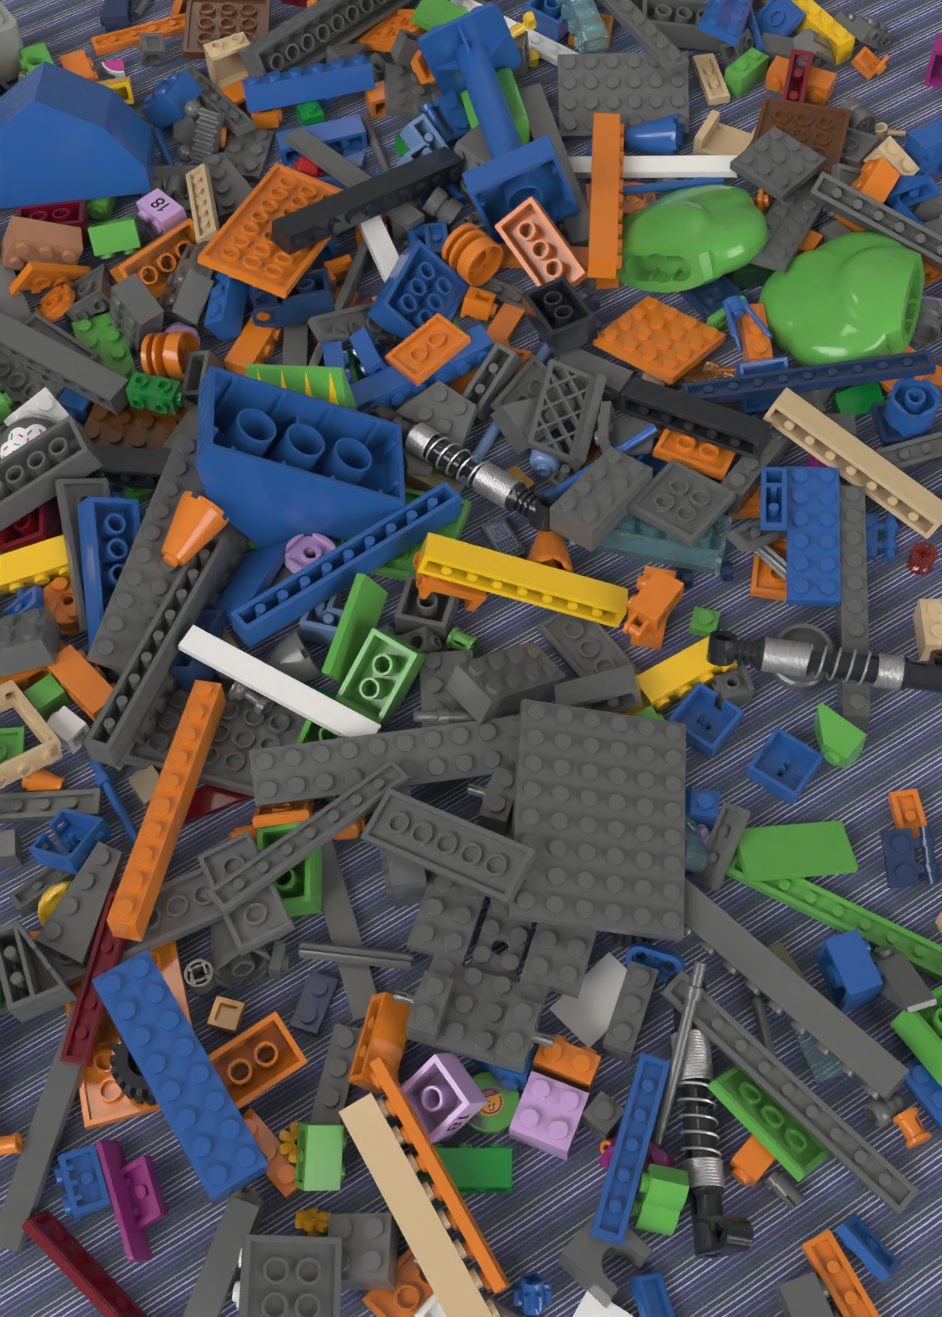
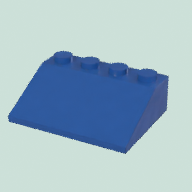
M418 239L403 250L367 315L384 330L406 339L437 313L451 322L470 285Z

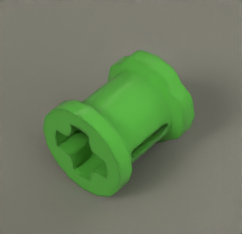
M454 627L446 640V648H454L458 651L472 650L473 656L480 644L479 637H471L461 632L459 627Z

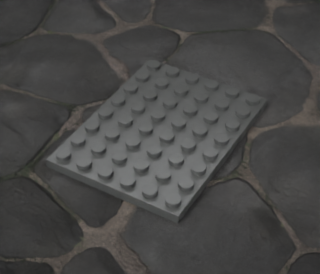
M522 699L519 712L512 840L535 849L538 855L510 906L507 905L508 919L678 942L684 939L686 724Z

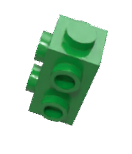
M135 371L125 390L130 406L157 411L161 414L176 415L180 406L184 405L186 398L180 381Z

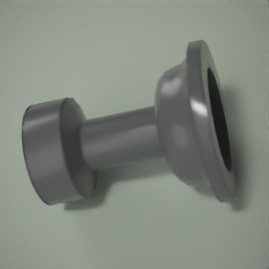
M235 681L228 693V698L232 701L236 699L240 701L245 698L255 705L254 712L260 717L265 716L275 702L266 696L261 697L251 688L238 681Z

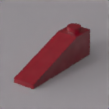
M791 50L782 95L783 100L805 102L814 52Z

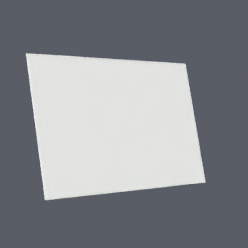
M608 952L585 974L578 999L563 995L549 1009L587 1047H591L607 1032L627 969Z

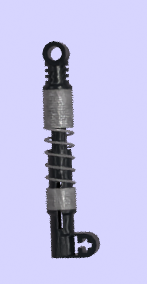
M383 403L365 408L362 413L400 424L403 448L426 462L432 461L436 463L437 469L441 467L446 469V474L452 473L456 475L457 481L462 480L464 477L468 478L466 482L467 487L473 486L474 491L508 511H517L519 514L527 517L529 524L533 528L544 532L552 531L550 529V507L556 502L555 499L547 496L539 497L536 493L534 494L528 490L526 484L489 461L482 462L481 457L478 455L471 456V452L468 449L461 450L458 443L451 444L448 437L441 438V434L420 421L414 422ZM477 457L480 461V464H477L471 459Z
M714 630L709 636L706 660L716 666H730L736 660L737 664H741V661H743L744 665H747L750 662V666H754L756 670H761V672L769 671V673L804 677L806 670H811L814 679L819 676L820 672H826L828 681L838 678L843 683L847 682V680L855 681L857 685L867 682L872 687H880V689L903 691L909 688L942 693L941 649L932 650L928 663L910 661L905 656L881 654V652L878 656H873L871 651L868 655L858 654L856 649L854 653L844 652L842 647L839 651L833 650L832 654H828L827 645L825 646L824 653L814 652L813 643L809 645L806 642L781 640V638L760 637L751 642V638H747V641H744V637H740V640H737V636L734 633L725 630Z
M672 974L668 978L665 988L678 974ZM703 981L701 988H704V991L707 993L706 984ZM672 1005L673 1021L675 1022L674 1028L671 1030L673 1053L682 1014ZM692 1024L677 1087H684L685 1097L678 1098L676 1101L686 1103V1109L682 1110V1114L678 1118L683 1119L684 1130L680 1131V1134L684 1135L685 1147H682L681 1150L686 1151V1160L682 1162L683 1171L688 1172L689 1191L687 1197L690 1199L695 1257L713 1259L748 1250L753 1241V1228L750 1221L746 1218L723 1216L722 1196L725 1193L723 1160L720 1159L722 1154L716 1147V1144L720 1141V1137L715 1134V1127L719 1121L713 1117V1111L717 1108V1105L707 1099L713 1093L706 1094V1086H709L714 1080L711 1043ZM707 1102L713 1104L714 1108L708 1107Z

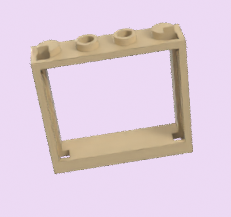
M13 680L0 685V713L14 707L42 744L0 764V789L63 758L60 739Z

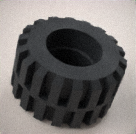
M119 1036L121 1042L120 1044L114 1043L112 1050L115 1055H111L109 1061L113 1067L110 1070L115 1082L130 1100L133 1098L136 1103L141 1105L146 1101L148 1106H155L156 1100L143 1076L135 1073L136 1063L122 1037Z

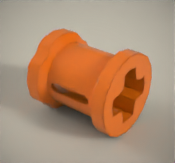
M917 1107L908 1109L892 1119L893 1123L898 1124L907 1141L906 1146L908 1149L932 1138L931 1133L926 1132L917 1115L919 1113Z

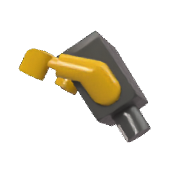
M531 11L523 15V23L518 22L509 28L522 60L521 64L512 70V73L523 77L526 76L528 66L535 68L539 63L537 50L529 51L528 31L524 30L526 28L528 30L536 28L535 16Z

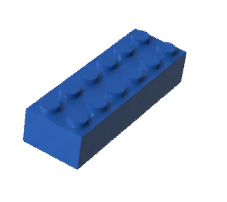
M88 496L77 505L89 650L141 526L138 499Z

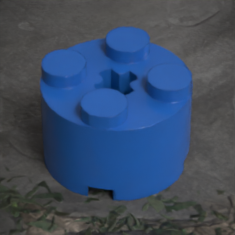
M914 377L902 378L893 385L884 417L889 425L899 431L904 437L923 433L934 423L940 406V391L929 380L922 379V381L914 380Z

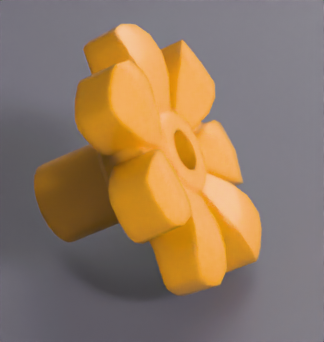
M298 1122L290 1123L289 1132L281 1130L278 1138L284 1142L279 1145L278 1151L281 1155L289 1153L288 1161L291 1163H296L297 1145H295V1141L297 1143Z
M311 1208L307 1211L299 1210L296 1212L295 1228H304L305 1231H308L307 1236L320 1237V1232L328 1231L329 1214L331 1213L327 1211H320L318 1213V1208Z

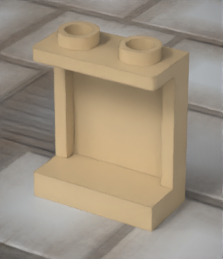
M243 32L235 33L203 45L210 81L219 90L248 76L239 54L241 49L250 44Z
M712 110L694 137L692 154L739 155L751 145L756 126L752 133L719 123L720 112Z

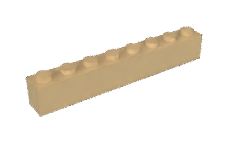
M786 387L763 417L765 421L772 423L773 427L829 468H839V475L852 485L865 487V494L926 539L942 524L941 499Z
M370 1093L339 1111L345 1126L446 1317H501L491 1298L485 1301L479 1289L484 1285L475 1268L468 1271L463 1262V1259L468 1255L459 1239L452 1241L447 1230L452 1226L444 1211L436 1212L431 1203L436 1197L428 1182L426 1181L421 1184L416 1173L421 1169L412 1153L407 1156L405 1155L401 1147L405 1140L397 1125L391 1128L387 1122L386 1117L391 1114L383 1099L381 1098L376 1101L373 1094Z

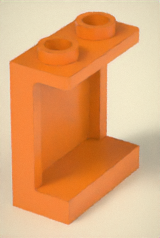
M421 550L415 554L413 566L415 567L417 577L416 586L421 599H426L431 592L454 596L464 600L465 610L475 612L487 598L486 591L418 573Z

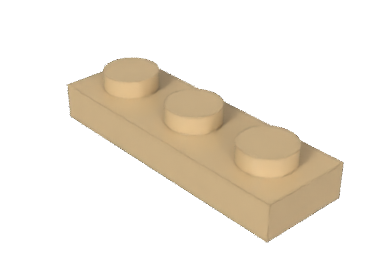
M714 54L693 56L692 64L708 106L729 103L730 94Z

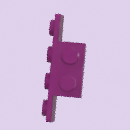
M101 1139L96 1142L99 1153L98 1158L104 1171L107 1191L110 1194L114 1207L115 1220L119 1225L124 1252L129 1262H148L153 1257L145 1228L169 1215L152 1156L143 1155L126 1165L120 1142L118 1140Z

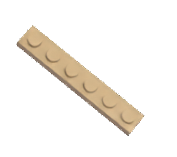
M203 163L185 174L197 243L211 241L220 230L209 169Z

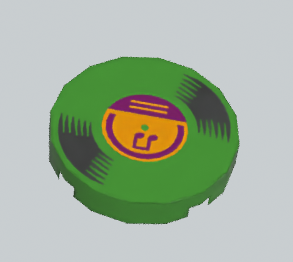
M489 1072L480 1073L472 1077L488 1102L466 1124L471 1129L473 1128L475 1131L485 1135L499 1134L509 1129L520 1102L518 1091L505 1088L501 1085V1081L496 1080Z

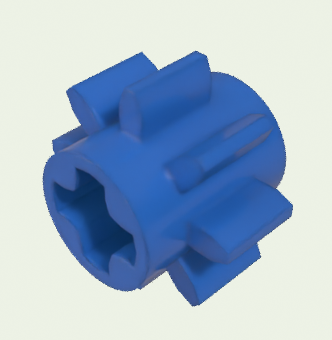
M529 1272L523 1274L520 1277V1282L513 1283L514 1306L520 1305L521 1311L527 1315L543 1313L545 1305H552L551 1282H544V1276L540 1273Z

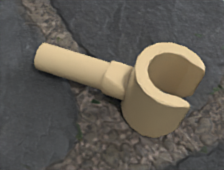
M883 122L875 125L876 136L881 137V141L885 140L887 136L906 135V131L888 129L887 124Z

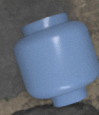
M545 437L540 439L538 443L545 444L548 441ZM559 442L556 443L559 450L564 453V450L562 446L559 444ZM534 449L531 451L529 460L530 466L541 476H549L553 471H558L562 460Z

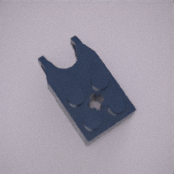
M328 268L305 272L285 299L262 289L256 290L251 295L254 307L251 316L254 325L262 328H278L293 324L302 325L307 323L313 316L335 311L334 291ZM260 295H265L269 300L258 304L256 298ZM261 311L269 312L270 318L266 321H260L256 315Z

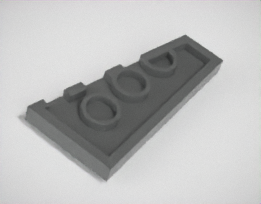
M222 152L202 158V161L209 169L213 195L223 222V219L232 216L253 189Z
M374 302L313 316L307 321L318 342L321 343L334 341L351 343L349 337L363 327L374 336L373 343L378 340L380 344L399 345L403 338L384 330L367 315Z
M98 841L34 939L39 945L86 967L91 944H94L109 891L114 890L125 859L124 854Z

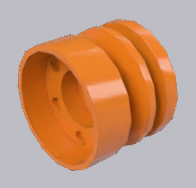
M466 223L460 225L449 235L443 245L441 256L442 261L458 273L471 286H480L495 275L502 263L504 254L503 249L494 240L487 237L475 224Z
M190 331L148 333L141 345V362L144 373L184 382L189 352L200 351L195 335Z

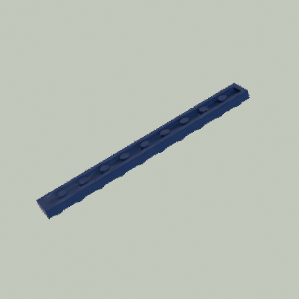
M923 350L683 383L682 391L685 394L717 404L781 395L786 387L794 393L930 375L935 374L936 365L931 351Z

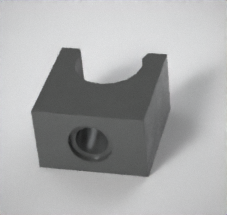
M594 1215L562 1250L557 1263L598 1302L607 1308L617 1294L618 1288L604 1274L601 1264L602 1260L608 1256H621L628 1260L633 1268L640 1270L649 1259L653 1250L628 1226L621 1246L590 1236Z

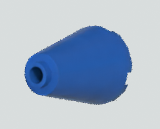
M680 113L630 126L623 135L624 145H627L628 150L656 156H683V154L679 155V150L684 149L685 142L684 123H679V118L683 117Z

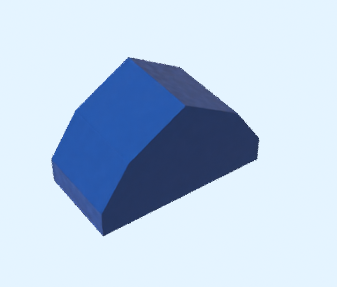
M44 61L0 97V209L151 193L156 158L152 129L112 88Z
M210 365L199 385L196 468L208 500L224 512L223 518L228 517V522L258 547L289 542L297 535L304 534V537L312 536L313 533L321 534L331 541L339 542L360 534L405 505L402 428L400 424Z

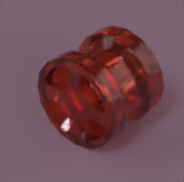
M925 542L916 543L912 547L907 560L909 570L917 575L928 574L932 570L937 557L935 547Z

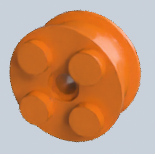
M57 577L44 588V607H49L61 629V636L81 635L83 633L79 631L71 577Z

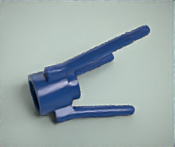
M735 295L722 302L731 337H734L739 352H742L743 348L735 320L744 316V310L747 311L769 339L772 338V334L751 309L747 299L741 301L740 296Z

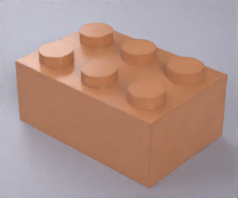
M11 216L1 242L2 267L23 270L29 261L77 265L83 251L81 228Z

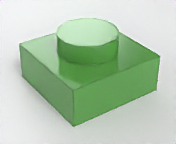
M695 606L688 633L703 637L710 636V633L717 629L721 612Z

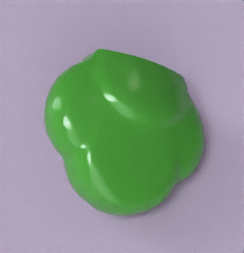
M710 184L673 191L660 197L651 205L631 212L622 218V223H618L622 224V238H618L622 239L621 254L618 253L617 255H622L621 269H616L620 283L648 292H680L700 287L719 279L727 273L738 270L752 261L754 256L758 254L759 249L767 244L768 228L763 213L754 205L751 195L746 190L737 186Z
M862 231L840 235L827 241L815 250L796 255L785 273L776 270L773 272L760 293L758 303H764L768 330L772 334L770 341L781 350L791 354L802 367L894 355L906 350L916 327L923 295L925 273L921 254L906 248L889 236Z

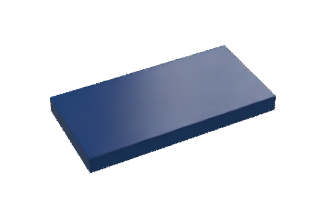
M288 541L250 550L212 609L224 610L226 612L224 624L232 623L231 612L267 591L285 562Z

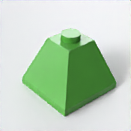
M820 702L817 706L813 725L820 751L830 764L834 766L839 765L845 769L861 756L867 734Z

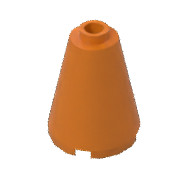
M184 491L161 549V553L164 555L163 560L173 567H177V565L184 566L229 521L228 517L222 518L224 512L208 499L199 496L198 499L190 497L193 493L191 491Z
M539 530L526 560L574 573L564 536L553 530L549 532Z

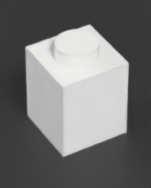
M66 706L53 713L46 722L60 739V744L72 754H75L82 747L83 738L90 730L87 723Z

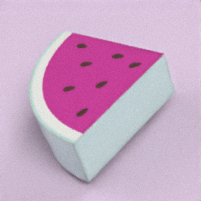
M122 59L102 62L103 70L106 74L114 75L115 78L126 77Z

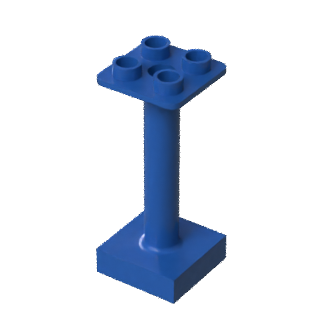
M488 3L477 6L469 13L444 25L435 26L429 32L420 36L418 39L419 49L443 96L452 91L458 96L467 89L492 160L462 173L469 196L492 239L497 244H507L495 228V225L531 196L538 200L554 224L580 213L581 211L549 135L542 136L525 145L522 144L496 71L501 68L510 67L513 70L522 61L499 5Z

